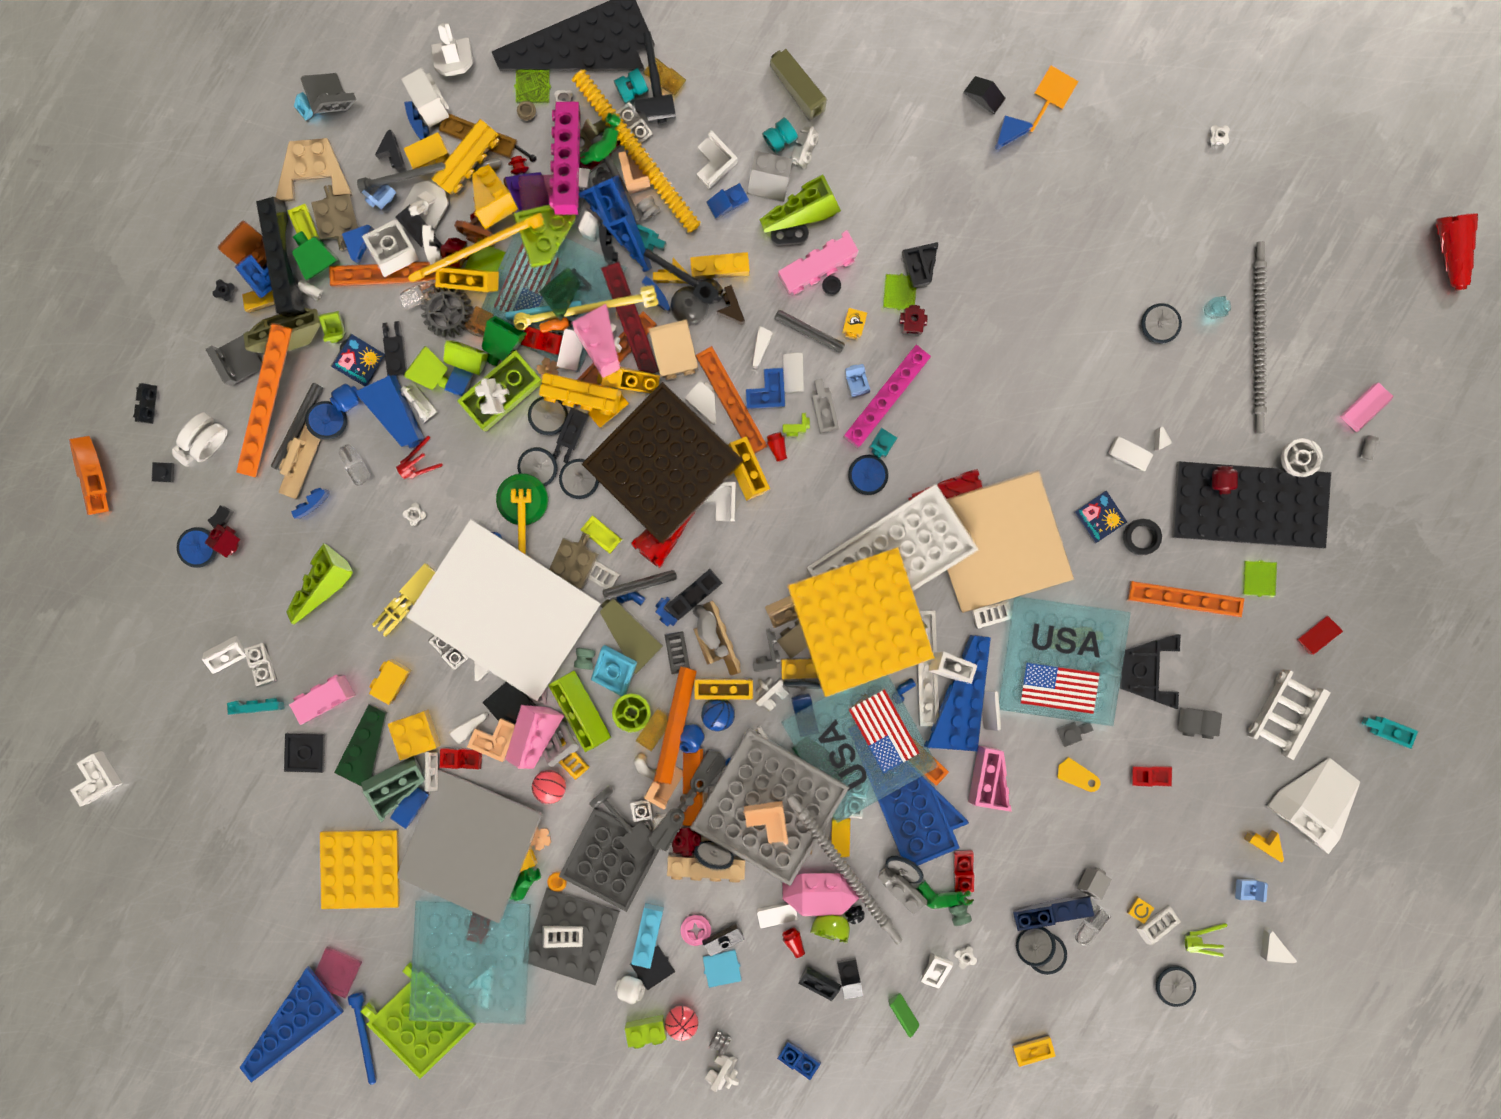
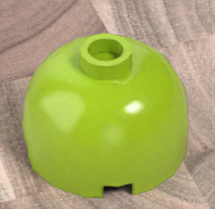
M634 693L625 694L618 698L612 710V717L616 726L630 733L643 729L651 716L650 705L647 700L641 695Z
M817 916L813 921L810 932L834 941L837 938L840 939L839 942L847 943L850 926L848 921L842 916Z

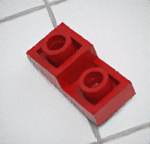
M954 851L955 892H974L973 851Z

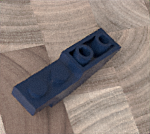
M1090 896L1057 899L1013 912L1018 931L1056 925L1057 922L1093 917L1095 915Z

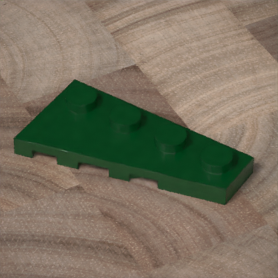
M368 704L334 772L335 774L361 787V782L372 777L386 721V711Z

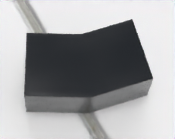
M220 505L216 513L207 521L213 528H216L218 524L223 527L229 521L234 511Z

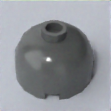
M691 286L682 287L677 290L670 303L674 318L677 321L687 320L689 326L701 322L707 315L709 307L707 303L700 301L694 295L695 287Z

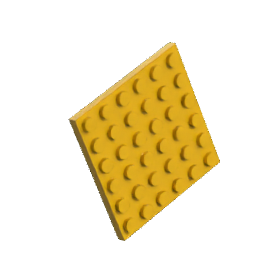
M898 547L787 585L825 697L934 658Z

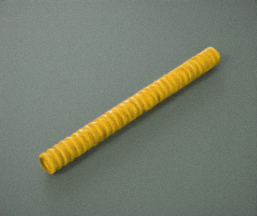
M585 69L580 70L573 76L572 82H576L575 86L580 88L579 91L583 92V96L587 97L588 102H591V107H595V112H598V116H602L601 120L606 122L608 113L616 114V110L612 109V104H609V100L605 99L604 94H601L602 91L597 89L598 86L593 84V79L590 80V75H586L587 71ZM621 118L620 124L615 127V130L619 131L617 141H621L620 145H624V150L628 151L627 154L631 155V159L636 161L635 164L639 165V170H643V175L648 176L650 184H653V188L658 190L657 193L662 195L661 198L665 199V204H669L668 208H672V213H675V217L680 219L679 222L684 224L683 227L687 228V233H691L701 225V221H697L698 217L694 216V212L689 210L690 207L686 206L685 201H682V196H678L679 192H675V187H672V183L667 181L668 178L664 177L663 172H660V167H656L657 163H653V158L649 157L650 154L645 152L646 149L642 148V144L638 143V138H634V133L631 134V129L627 128L628 125L624 124V120Z

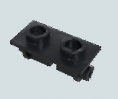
M139 383V386L136 387V401L140 402L139 405L135 404L134 422L153 424L157 386Z

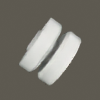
M202 412L185 425L178 435L176 443L184 451H190V456L196 461L203 462L212 456L222 445L227 436V430L218 423L214 424V419L207 413Z

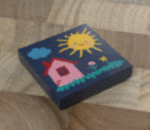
M350 333L331 367L365 387L385 354Z
M1107 490L1074 511L1094 543L1099 542L1127 523V520Z

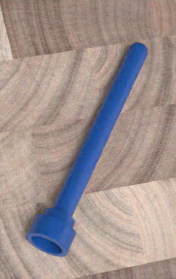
M361 992L354 993L347 997L348 1003L355 1012L368 1083L374 1085L376 1077L364 1017L360 1012L364 996Z

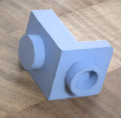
M386 184L380 186L372 196L365 190L361 193L366 196L364 200L374 208L376 205L382 210L386 204L393 200L396 191Z
M864 364L852 365L846 368V380L851 396L856 397L870 393Z
M1237 879L1235 899L1266 902L1268 884L1255 879Z

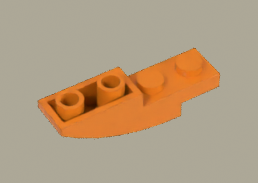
M90 436L69 439L76 475L81 483L87 515L108 512L109 508L105 494L107 489Z

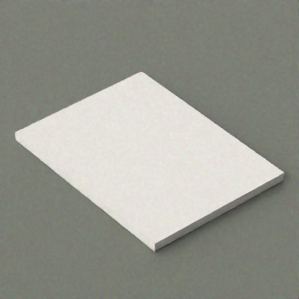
M470 519L408 613L407 618L538 701L601 603Z

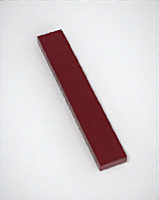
M619 261L601 268L612 299L632 296ZM635 303L617 306L616 310L638 370L652 374L659 372Z

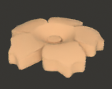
M549 357L541 361L542 365H537L536 370L539 374H542L541 379L544 372L558 375L559 373L557 371L559 368L557 367V362L554 360L551 362Z
M537 828L531 842L532 846L535 845L536 850L540 851L545 848V845H550L551 840L550 836H547L549 834L547 828H541L540 830Z

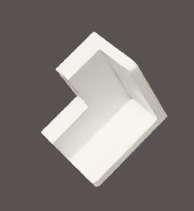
M712 130L708 133L709 137L697 147L709 161L697 173V177L709 189L738 164V158Z
M724 482L706 500L707 502H716L715 521H735L736 482Z
M99 751L77 763L87 780L70 791L81 807L98 799L122 784L104 752Z

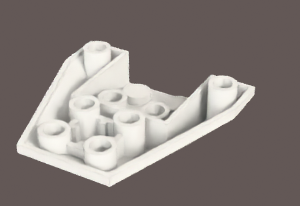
M1328 758L1279 790L1267 806L1280 817L1288 820L1311 838L1313 843L1329 854L1341 838L1360 781L1331 758Z

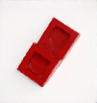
M529 326L524 329V332L527 334L521 345L559 355L563 339L562 335L552 332L542 333L540 329Z
M440 748L439 768L481 769L482 753L473 749Z
M1133 766L1132 786L1172 787V766Z

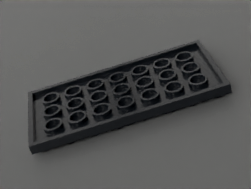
M1178 461L1172 538L1325 549L1331 472L1316 471L1313 475L1297 477L1287 473L1285 469ZM1218 466H1233V469L1238 472V487L1231 490V494H1219V490H1215L1212 487V472L1217 470Z

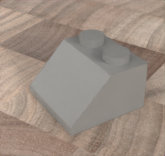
M755 151L747 194L784 202L793 159Z

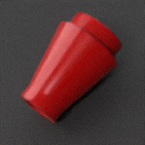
M777 432L768 435V441L766 442L776 461L787 459L785 437L782 436V433Z
M794 927L784 931L782 934L783 942L791 950L795 958L802 957L805 951L800 931H797Z

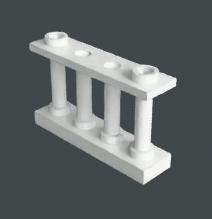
M1284 669L1283 672L1281 671L1277 675V683L1256 721L1250 725L1248 736L1256 740L1259 735L1282 747L1281 755L1294 760L1331 692L1318 687L1313 691L1291 679L1293 671ZM1288 685L1308 696L1310 702L1307 707H1302L1282 696L1285 687ZM1277 702L1299 713L1301 716L1299 722L1294 724L1272 712ZM1268 718L1291 731L1292 735L1289 740L1285 741L1263 729Z

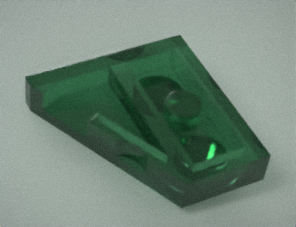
M567 267L539 291L559 320L564 318L581 282L573 271Z

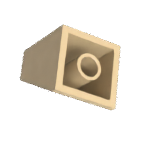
M687 320L649 328L661 379L665 378L666 381L677 378L676 375L684 373V376L695 374L696 370H699Z

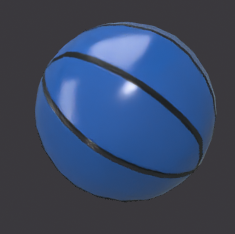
M710 699L702 708V721L712 731H724L734 721V707L726 699Z

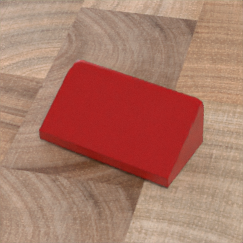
M1326 616L1297 640L1308 654L1314 655L1341 634L1343 630L1329 616Z

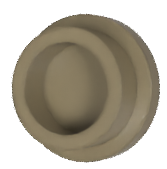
M523 101L517 107V114L520 119L529 121L535 117L536 108L532 102Z

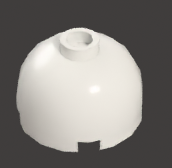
M1305 438L1291 441L1284 447L1281 453L1283 468L1287 473L1297 477L1313 475L1319 470V465L1323 458L1321 448L1317 443Z

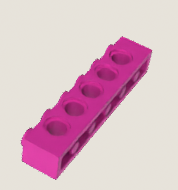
M556 102L555 110H552V121L555 122V126H552L551 132L555 142L551 143V155H554V160H551L550 167L551 172H554V176L550 178V189L553 190V195H550L549 202L550 207L554 209L555 215L578 214L581 119L579 102Z
M916 344L843 437L856 448H859L931 356Z

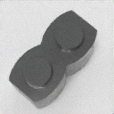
M1181 707L1178 730L1183 732L1182 735L1194 737V734H1202V738L1213 739L1214 736L1220 735L1222 713Z

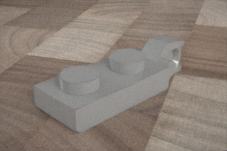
M822 379L815 380L816 390L812 391V399L820 434L839 430L832 394L829 388H824Z
M887 867L881 870L878 878L910 912L914 914L926 905V898L902 875L893 874Z

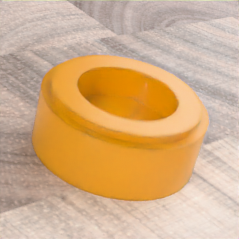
M554 872L548 878L547 884L552 891L560 892L567 885V881L559 877L561 872Z

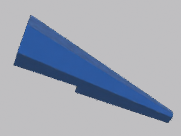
M619 175L580 192L579 196L588 202L591 206L590 209L598 214L603 220L604 226L620 245L625 246L630 252L631 258L636 259L643 268L642 271L651 270L650 260L643 256L646 249Z

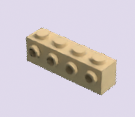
M669 853L667 876H671V879L674 880L690 877V880L694 881L710 878V881L719 882L721 879H729V882L738 883L740 880H744L745 860L739 856H734V862L729 868L713 870L700 864L694 854L689 857H681V854Z

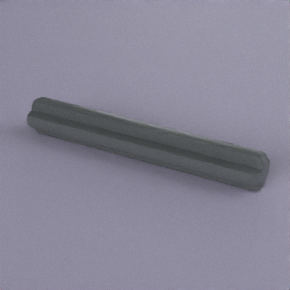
M778 310L775 315V320L839 353L842 352L845 346L838 339L782 310Z
M675 570L635 580L604 589L603 596L607 600L676 580L677 575Z

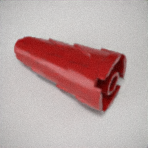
M1478 214L1437 218L1436 226L1440 238L1441 251L1444 254L1446 271L1448 272L1451 287H1455V290L1467 289V285L1471 283L1472 269L1474 268Z
M978 469L965 472L937 484L946 499L983 488L981 479L979 480ZM925 490L913 493L912 497H909V501Z
M695 512L663 545L647 529L637 538L633 539L630 544L635 549L638 548L639 553L648 561L660 568Z

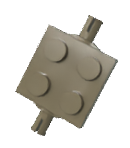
M332 185L324 186L326 198L311 202L320 240H337L339 250L342 251L343 248L346 250L347 247L342 234L358 228L350 194L333 196Z
M584 532L579 542H573L566 538L562 539L549 569L580 589L584 588L599 555L586 546L590 535Z

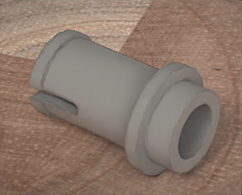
M1367 435V438H1364L1365 444L1360 455L1361 458L1373 460L1376 446L1380 443L1378 437Z

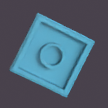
M604 645L601 648L591 680L623 696L627 693L637 662Z

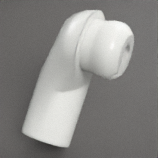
M638 754L634 759L637 772L653 780L656 770L647 767L645 762L647 757L644 754Z

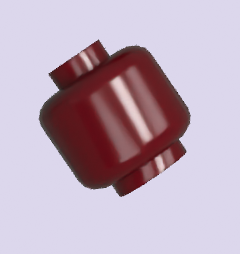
M1218 466L1217 470L1212 472L1213 489L1219 490V494H1231V490L1238 487L1237 470L1233 469V466Z

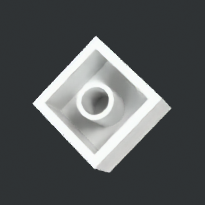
M420 68L402 78L413 102L429 128L450 117L446 111L449 107L430 73L425 74L424 70Z
M397 219L362 236L384 277L419 260L414 247Z

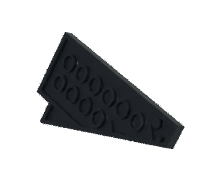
M609 0L491 52L500 71H580L584 69L586 71H633L637 68L639 71H643L645 69L638 53L646 50L643 33L649 32V29L636 0Z

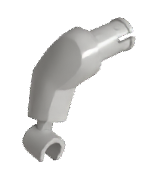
M702 605L695 606L693 614L698 618V636L709 649L714 648L716 656L721 658L727 656L729 653L726 646H718L721 642L716 634V617L711 611H706Z

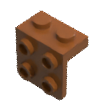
M241 221L218 245V249L236 264L240 263L248 255H252L261 268L267 262L262 235L246 221Z

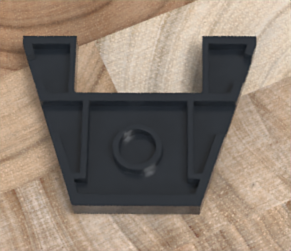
M1181 634L1170 635L1121 650L1120 689L1178 709V691H1159L1160 651L1180 652Z

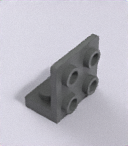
M336 73L301 77V82L313 114L349 110L356 101L354 92L346 93L343 91Z
M243 335L220 348L210 346L205 349L224 384L232 386L261 370L262 362L258 354L246 350Z
M770 628L766 629L771 659L768 660L767 656L756 658V662H753L754 672L777 668V663H780L779 653L774 651L773 644H777L775 632H771Z

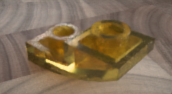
M655 57L661 87L675 96L686 79ZM647 66L643 74L650 79L649 67Z

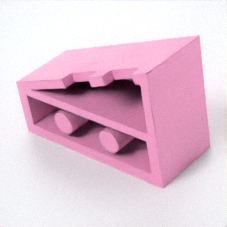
M605 304L573 321L572 324L577 337L601 376L604 378L619 370L620 367L607 305Z
M334 675L327 679L328 682L324 685L318 684L311 688L310 693L306 695L302 693L293 698L294 702L289 705L300 725L355 696L345 675L340 677Z
M521 705L505 760L517 768L534 769L565 715L551 707Z
M978 745L968 799L969 803L975 806L1012 812L1008 797L1009 788L1006 781L1007 772L1004 751Z

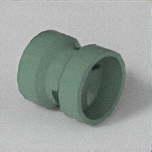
M576 648L577 660L574 661V667L592 670V658L595 656V650Z
M961 904L948 907L949 912L954 916L952 918L954 926L965 925L972 921L971 915L967 913V905Z

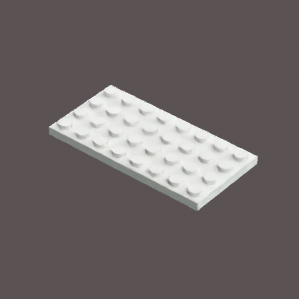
M935 484L809 565L807 569L812 576L898 547L912 591H914L979 549L937 484Z

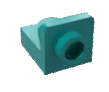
M881 428L869 446L872 449L871 453L879 458L881 456L885 458L897 437Z

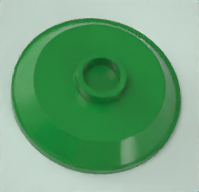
M519 473L506 478L500 484L496 494V504L500 514L508 522L518 525V503H511V489H516V497H519V489H524V497H527V489L532 491V502L525 503L526 525L535 523L546 512L548 493L538 478L529 474Z

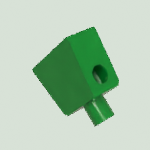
M303 231L293 236L299 247L294 249L292 254L305 280H310L339 260L317 236L308 240Z
M497 316L487 320L481 346L482 350L489 353L487 362L497 366L500 360L504 361L517 350L527 333L518 330L515 326Z

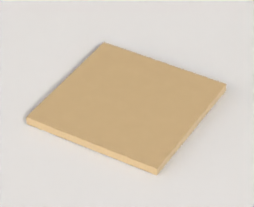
M1039 470L946 499L979 549L947 569L962 613L1074 580Z

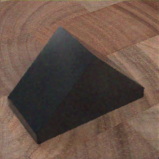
M977 76L972 79L963 92L992 114L996 113L1006 99L994 81Z

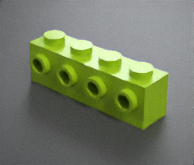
M575 670L548 684L585 752L611 738L607 727L600 718Z

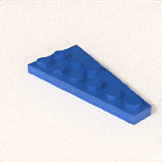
M970 635L962 658L977 665L972 684L954 680L952 685H949L938 711L939 716L936 724H933L931 736L928 741L926 740L924 747L978 751L991 637Z
M309 966L305 969L255 1046L239 1067L251 1083L344 1012Z

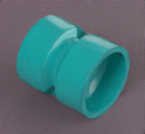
M638 68L629 72L628 77L621 76L614 80V84L624 103L633 100L636 94L641 96L649 91ZM630 83L633 89L629 90L627 84Z
M785 117L775 123V128H768L762 133L765 142L775 154L783 150L785 143L791 144L798 139L795 129Z

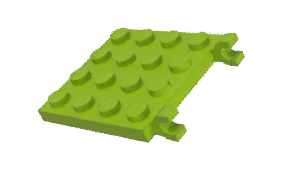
M409 962L402 972L411 981L378 1013L370 1002L360 1012L369 1019L366 1025L421 1079L476 1025V1022L424 969L418 972L416 967Z

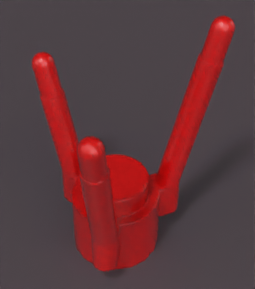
M430 436L422 440L420 445L406 458L401 460V464L396 466L398 473L403 479L408 477L413 479L418 475L443 466L442 463L415 472L417 469L415 463L425 457V454L422 453L412 461L410 459L426 444Z

